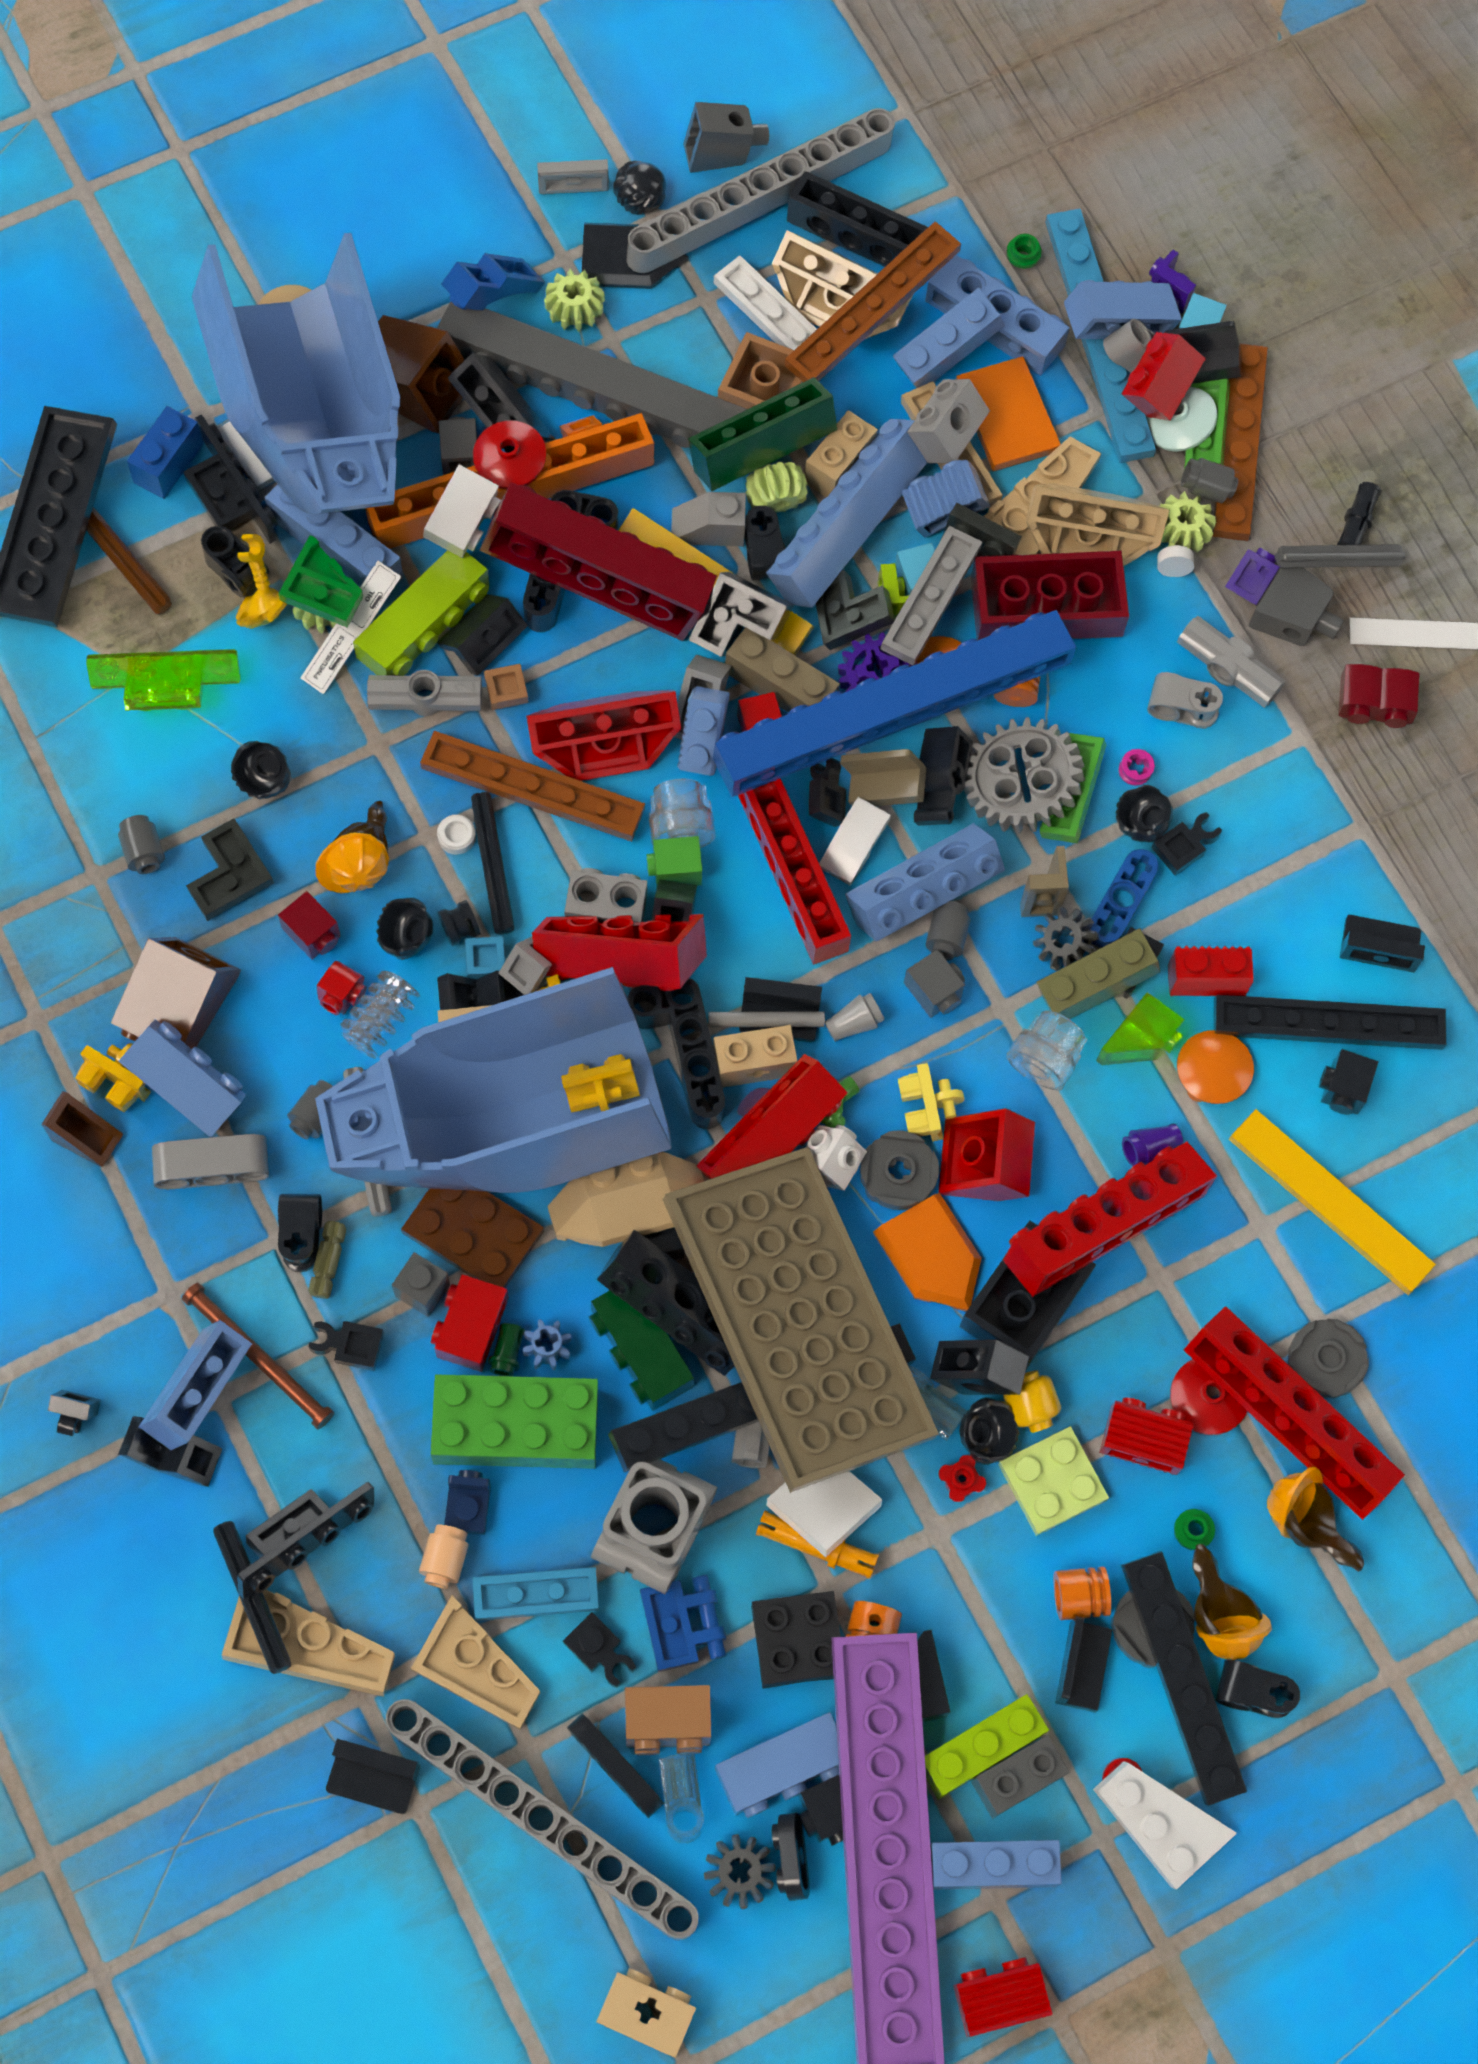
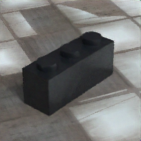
M472 353L448 377L452 385L487 428L502 421H520L537 430L544 443L555 440L551 432L490 356ZM506 446L503 449L506 453L512 452L515 447Z

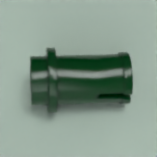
M502 1323L499 1327L500 1331L494 1356L489 1357L488 1363L491 1365L490 1372L493 1374L513 1376L514 1371L519 1370L520 1367L517 1358L525 1329L515 1324Z

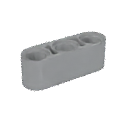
M244 1134L161 1142L152 1146L154 1187L159 1189H183L265 1180L269 1176L267 1138L263 1135Z

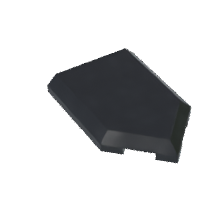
M584 222L582 272L586 271L588 279L597 277L599 287L652 289L675 267L679 268L688 260V256L684 254L651 272L638 273L628 266L626 260L628 235L639 224Z

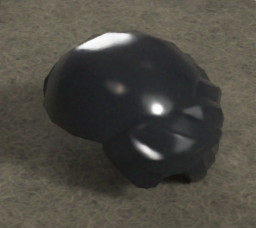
M629 161L616 174L613 193L617 196V202L632 214L642 215L658 209L666 196L664 174L653 164L642 161Z
M259 741L244 743L237 749L231 762L232 780L236 781V786L240 788V791L247 792L249 797H255L259 800L263 798L268 799L276 797L288 788L291 772L286 755L279 747L271 743Z
M1143 785L1126 791L1116 804L1118 809L1115 813L1119 829L1126 836L1137 842L1156 841L1167 831L1173 819V806L1168 797L1162 794L1159 789L1150 785Z
M399 898L386 904V907L382 908L383 913L377 921L379 928L376 932L378 934L377 942L386 953L397 959L405 960L416 955L418 951H421L429 943L433 934V921L426 911L427 909L423 902L416 898Z
M988 1397L981 1398L971 1405L961 1420L959 1428L961 1443L970 1452L971 1457L983 1465L1003 1461L1013 1454V1450L1017 1448L1015 1443L1018 1441L1020 1433L1017 1429L1018 1425L1015 1421L1013 1409L1007 1403Z

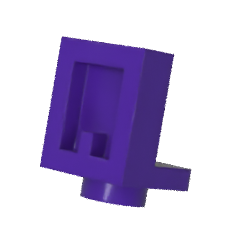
M1173 249L1165 259L1159 257L1149 271V275L1152 277L1151 282L1170 284L1178 310L1183 314L1195 291L1196 284L1191 282L1183 273L1174 270L1179 253Z
M1260 547L1256 553L1248 549L1225 585V588L1257 606L1280 570V567L1275 565L1277 560H1275L1274 555Z

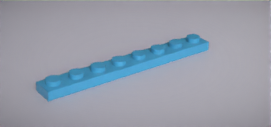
M1081 208L1047 214L1045 223L1067 295L1069 296L1081 281L1093 280L1095 282H1104ZM1081 339L1119 463L1154 457L1156 448L1145 414L1121 394L1131 373L1122 366L1115 364L1108 357L1103 346L1104 339Z

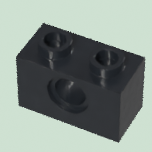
M998 1340L939 1341L930 1379L962 1395H1020L1029 1356Z

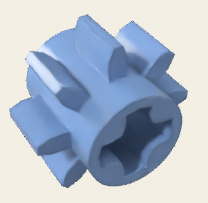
M540 1319L538 1320V1329L534 1333L525 1330L524 1336L528 1341L532 1342V1345L524 1347L523 1354L524 1356L534 1354L535 1369L541 1367L543 1363L550 1364L554 1371L557 1366L556 1361L560 1357L564 1359L570 1358V1352L563 1348L562 1345L572 1341L571 1334H560L559 1321H556L553 1326H544V1322ZM548 1338L550 1343H553L552 1351L546 1352L545 1348L541 1347L542 1339Z

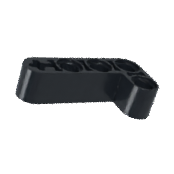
M571 490L559 491L551 498L552 501L566 503L572 510L585 516L607 519L609 521L605 524L618 530V509L616 504L610 499ZM530 573L523 597L524 620L531 630L546 632L552 629L557 622L565 589ZM542 598L545 600L546 606H543L541 611H539Z
M689 978L681 989L664 991L657 986L641 985L634 987L628 995V1001L635 1014L639 1028L651 1029L666 1025L670 1027L692 1122L702 1129L717 1127L724 1117L725 1096L698 984ZM678 994H687L692 998V1001L688 1004L680 1005L673 1001V997ZM642 1001H648L655 1007L649 1012H640L635 1008V1005ZM687 1029H694L701 1036L696 1040L688 1041L681 1036V1033ZM695 1065H703L709 1072L705 1076L696 1077L689 1072V1069ZM706 1091L709 1106L713 1108L712 1112H706V1109L701 1106L702 1093Z

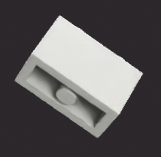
M459 464L424 528L423 537L461 558L464 557L467 549L474 552L484 533L479 530L485 517L491 520L501 502L496 497L499 486Z

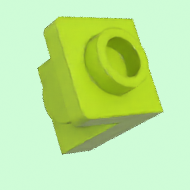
M881 564L877 580L878 587L883 585L889 591L894 618L896 619L909 596H905L903 577H897L896 564Z

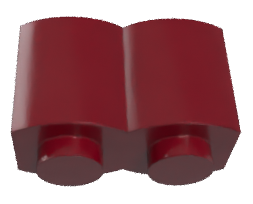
M1366 664L1345 665L1340 681L1338 716L1346 718L1349 722L1355 724H1364L1371 720L1385 723L1386 726L1391 728H1402L1412 724L1418 713L1420 673L1402 668L1382 669Z

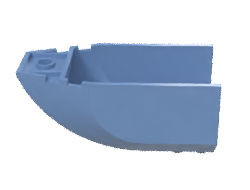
M344 233L324 284L291 302L233 307L216 245H208L194 287L192 301L220 399L233 427L289 500L300 510L308 514L392 505L395 499L397 462L395 453L398 438L397 416L400 407V394L352 234Z
M613 967L423 1027L411 1035L412 1040L394 1052L390 1048L379 1056L380 1061L362 1073L357 1070L315 1098L330 1169L346 1177L381 1185L500 1193L528 1192L559 1185L672 1149L670 1129L653 1067L635 1014ZM622 1054L626 1060L630 1059L640 1096L609 1103L610 1109L602 1112L600 1106L571 1113L561 1079L562 1075L568 1074L570 1066L583 1063L589 1066V1068L604 1065L608 1057Z

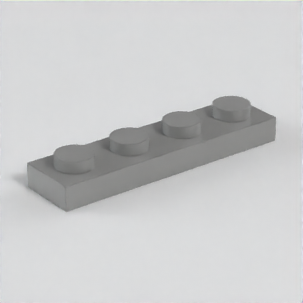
M951 526L948 527L884 638L881 650L911 665H915L981 549L982 541Z

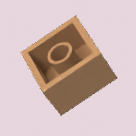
M746 332L718 388V398L749 409L803 383L785 367V358L794 350Z
M710 1685L625 1687L626 1748H635V1755L660 1754V1747H677V1754L702 1753L703 1746H710Z

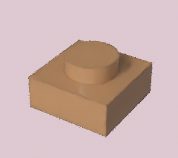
M520 664L484 671L492 710L529 703Z

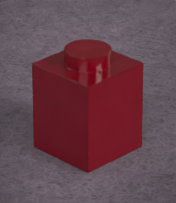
M308 891L304 892L278 914L281 928L311 960L319 954L324 955L331 951L341 936L337 921Z

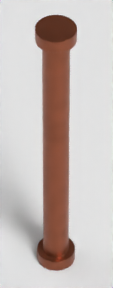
M199 1282L193 1284L182 1296V1301L188 1306L193 1305L212 1324L221 1320L251 1342L252 1345L245 1355L313 1420L311 1424L317 1430L325 1426L333 1417L334 1411L329 1406L324 1408L203 1293L205 1288Z

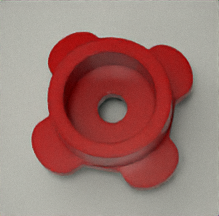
M963 1455L960 1457L959 1462L951 1466L943 1465L939 1470V1479L945 1482V1486L949 1491V1498L954 1502H962L966 1496L973 1492L980 1493L986 1486L985 1478L979 1476L975 1468L976 1462L970 1455ZM964 1475L966 1481L960 1482L958 1477Z

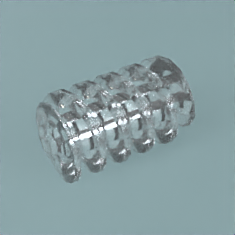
M381 971L377 975L379 983H372L368 987L370 995L360 997L359 1004L361 1007H353L350 1010L352 1020L344 1019L340 1023L343 1031L341 1034L345 1040L355 1049L373 1059L378 1057L372 1048L373 1043L385 1047L387 1042L381 1033L384 1031L394 1035L397 1031L390 1021L393 1019L403 1023L406 1019L399 1009L403 1007L412 1011L415 1007L409 1000V996L420 997L419 993L408 982L389 971Z

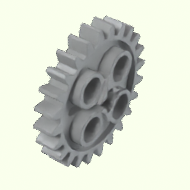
M1026 717L1023 726L1017 727L1014 719H1010L1009 729L1004 730L1002 726L997 724V735L993 737L984 732L985 744L973 743V749L977 756H970L964 791L968 795L966 797L970 807H975L977 817L981 818L986 815L989 826H993L999 820L1003 832L1011 824L1015 825L1017 833H1021L1024 824H1029L1032 831L1036 832L1038 821L1042 820L1045 825L1050 827L1051 820L1049 816L1054 814L1059 818H1064L1061 807L1064 805L1073 808L1075 804L1071 795H1081L1082 793L1078 783L1085 781V776L1081 769L1084 767L1082 756L1079 755L1077 743H1072L1070 734L1068 732L1061 734L1057 724H1054L1047 730L1045 720L1041 719L1036 727H1033L1029 717ZM1017 748L1022 749V758L1026 767L1025 773L1031 794V801L1029 803L1025 802L1024 790L1020 782L1021 775L1015 754ZM1038 752H1045V754H1043L1040 757H1032L1034 754ZM1008 761L1003 766H995L998 762ZM1044 784H1051L1048 789L1038 790ZM1006 793H1015L1010 798H1001Z

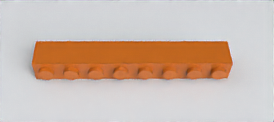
M642 413L545 443L547 453L545 466L541 474L526 486L548 499L562 490L574 491L654 465V441ZM475 465L467 468L478 474ZM454 472L395 490V499L392 505L365 508L367 521L373 537L389 549L423 539L424 528ZM498 488L496 497L502 500L507 489Z

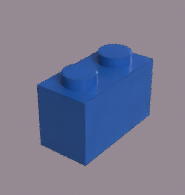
M166 406L127 460L133 483L165 499L183 474V471L186 470L204 444L198 422Z

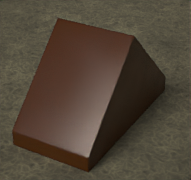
M62 1091L41 1124L51 1141L100 1167L104 1166L123 1136V1133L65 1091Z

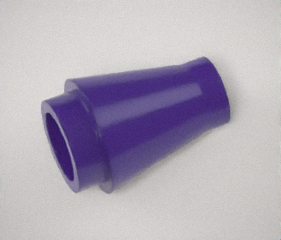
M1174 1123L1161 1127L1131 1130L1128 1136L1122 1139V1150L1130 1165L1134 1166L1139 1162H1143L1146 1165L1153 1161V1158L1168 1146L1175 1148L1181 1145L1183 1137L1179 1127Z

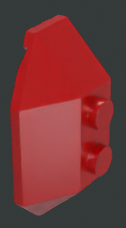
M675 690L633 691L563 703L526 716L532 753L565 776L579 781L649 769L671 739L681 729Z

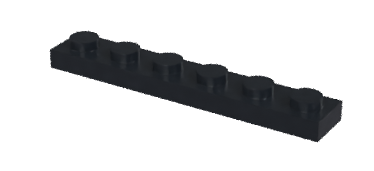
M1216 995L1214 998L1215 1034L1233 1035L1242 1038L1443 1050L1447 1045L1446 1009L1232 995Z
M1158 1551L1121 1564L1204 1804L1209 1806L1247 1792L1163 1552Z

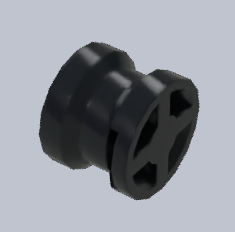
M467 900L459 902L455 909L450 911L442 909L437 912L444 933L451 946L459 944L461 939L466 936L474 938L481 935L478 923Z

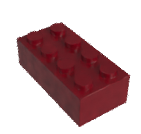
M1122 550L975 557L971 573V588L977 641L990 636L992 632L1002 626L1009 625L1014 627L1024 623L1028 617L1035 613L1042 612L1047 614L1055 610L1060 615L1072 639L1123 637L1129 619Z

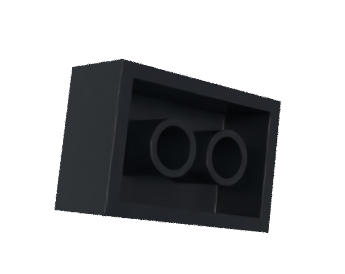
M1029 1220L1025 1227L1032 1230L1038 1225ZM1002 1259L964 1314L959 1327L978 1340H998L1029 1356L1027 1370L1091 1276L1097 1264L1092 1262L1032 1297Z

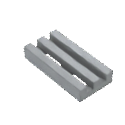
M608 159L537 163L539 194L609 190Z

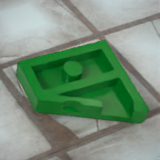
M309 535L278 596L279 600L348 628L363 599V592L352 578L347 577L343 573L342 567L334 558L331 559L320 547L319 541Z

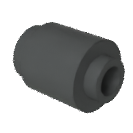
M1191 458L1183 471L1181 486L1188 488V493L1222 504L1226 498L1231 499L1235 494L1238 478L1234 477L1235 470L1233 468L1204 458H1199L1198 460Z
M134 815L124 819L119 824L118 838L128 869L139 874L155 872L165 860L155 824L150 822L146 815Z
M949 901L934 910L925 944L931 953L938 949L946 961L962 955L971 921L968 916V908L961 903Z
M319 1080L316 1085H310L287 1114L291 1121L289 1127L303 1139H309L310 1136L319 1138L322 1135L315 1098L333 1087L326 1081Z

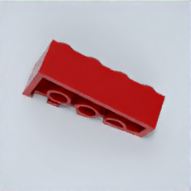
M690 914L689 921L672 922L671 915H655V920L647 922H633L632 915H622L607 919L603 923H598L596 916L546 917L532 932L533 949L552 964L545 976L558 975L559 980L576 979L613 967L619 982L623 986H657L661 990L672 991L681 989L707 956L704 914Z

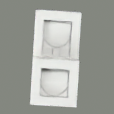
M858 797L819 863L821 869L851 886L870 857L871 849L889 823L891 815Z

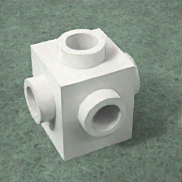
M818 1125L815 1132L809 1138L806 1147H809L826 1186L845 1191L867 1151L856 1141V1134L841 1125H837L835 1128Z

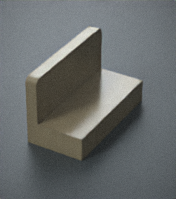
M901 749L841 756L840 764L851 774L848 802L852 806L858 797L874 806L923 802L927 767L911 750Z
M1056 846L1047 874L1028 876L1020 901L1021 917L1044 916L1048 912L1053 916H1058L1059 907H1062L1069 888L1065 846Z

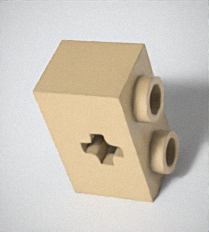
M848 410L837 423V430L828 434L806 461L805 477L808 486L827 498L838 484L840 477L848 472L857 461L860 452L869 446L877 436L878 429Z
M791 1025L717 1036L713 1039V1049L722 1087L780 1079L797 1062Z
M631 1968L628 1969L626 1976L617 1972L596 2022L676 2058L696 2010V2007L689 2005L692 1996L670 1986L667 1987L665 1993L649 1986L652 1978ZM649 1998L656 2001L655 2009L661 2012L659 2020L651 2018L647 2024L640 2021L641 2013L635 2010L638 2002L646 2004Z

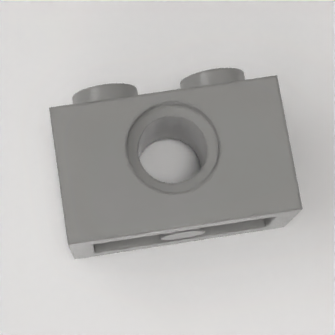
M970 379L942 380L936 386L933 395L925 407L917 414L916 420L907 433L928 463H949L959 458L990 410Z

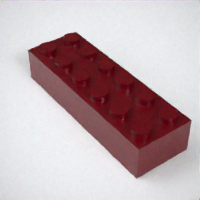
M512 482L494 513L480 551L680 641L685 639L703 614L717 575L708 572L704 566L698 563L686 562L675 557L672 552L665 548H655L640 541L632 533L620 532L607 526L597 517L580 514L572 510L564 502L552 501L537 494L534 489L528 486L516 485Z

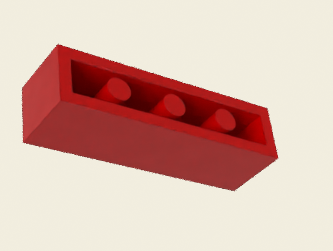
M804 1054L696 1167L708 1179H712L791 1153L798 1145H802L809 1140L815 1131L814 1128L824 1117L831 1116L839 1109L842 1104L841 1100L848 1092L819 1061Z

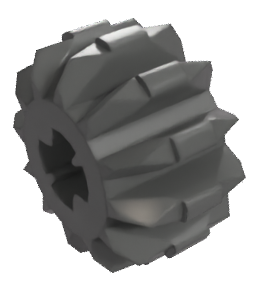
M1059 907L1058 919L1048 912L1044 915L1049 923L1047 928L1042 925H1036L1035 927L1037 932L1044 935L1043 938H1037L1033 941V945L1036 948H1044L1038 958L1042 962L1051 959L1050 968L1058 971L1063 963L1064 967L1074 963V960L1083 958L1085 952L1091 954L1097 951L1095 947L1088 944V942L1099 939V934L1096 931H1088L1092 928L1094 921L1090 917L1081 920L1082 911L1077 908L1069 916L1065 907ZM1070 935L1074 940L1072 944L1065 943L1063 945L1059 942L1060 936Z
M738 1834L732 1836L733 1850L729 1851L723 1841L720 1840L716 1843L717 1850L723 1856L722 1859L712 1854L707 1855L706 1862L719 1867V1869L705 1872L704 1879L709 1881L719 1879L720 1883L711 1888L709 1893L712 1897L718 1895L723 1889L728 1891L723 1900V1906L729 1907L733 1896L739 1895L740 1909H747V1893L750 1892L757 1903H761L764 1899L756 1885L765 1889H772L774 1883L770 1879L761 1877V1873L774 1872L776 1866L773 1863L760 1864V1861L770 1853L767 1847L762 1848L756 1855L751 1852L756 1844L755 1837L751 1836L747 1841L746 1849L740 1848V1837ZM739 1860V1865H741L744 1861L750 1866L746 1874L749 1879L747 1882L740 1883V1878H738L737 1882H733L730 1879L729 1875L733 1870L732 1862Z

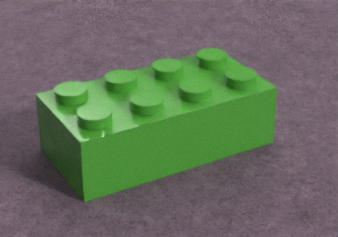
M435 1374L431 1458L433 1464L595 1469L598 1379Z

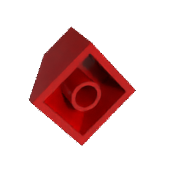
M1006 1108L945 1119L939 1193L947 1196L991 1201L1029 1197L1035 1122Z

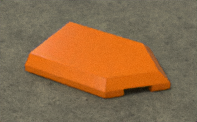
M940 1193L932 1195L873 1231L874 1236L914 1299L954 1307L953 1309L965 1312L969 1309L982 1258Z

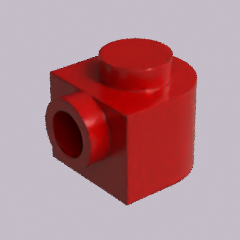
M335 961L316 985L320 1005L334 1015L345 1014L350 1005L357 1006L367 990V986L363 985L365 977L341 962Z

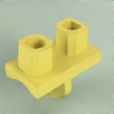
M928 1063L917 1065V1073L898 1078L902 1102L923 1098L925 1109L904 1113L908 1132L918 1136L931 1135L932 1142L943 1140L937 1108H943L946 1119L955 1118L957 1116L955 1106L965 1100L964 1093L958 1089L951 1090L949 1079H942L938 1081L940 1092L934 1094Z

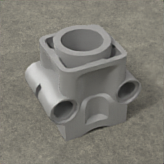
M661 1459L651 1463L637 1462L630 1468L604 1520L603 1531L594 1547L591 1558L623 1574L629 1572L632 1574L633 1579L666 1594L672 1582L675 1581L707 1517L709 1507L718 1487L686 1471L681 1473L677 1471L676 1466ZM658 1504L671 1510L678 1522L666 1534L650 1536L643 1534L634 1526L632 1522L633 1516L646 1505Z

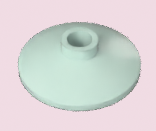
M1189 387L1171 421L1147 417V422L1153 441L1158 447L1167 451L1179 452L1198 446L1210 436L1215 428L1218 412L1214 400L1208 393L1198 388Z

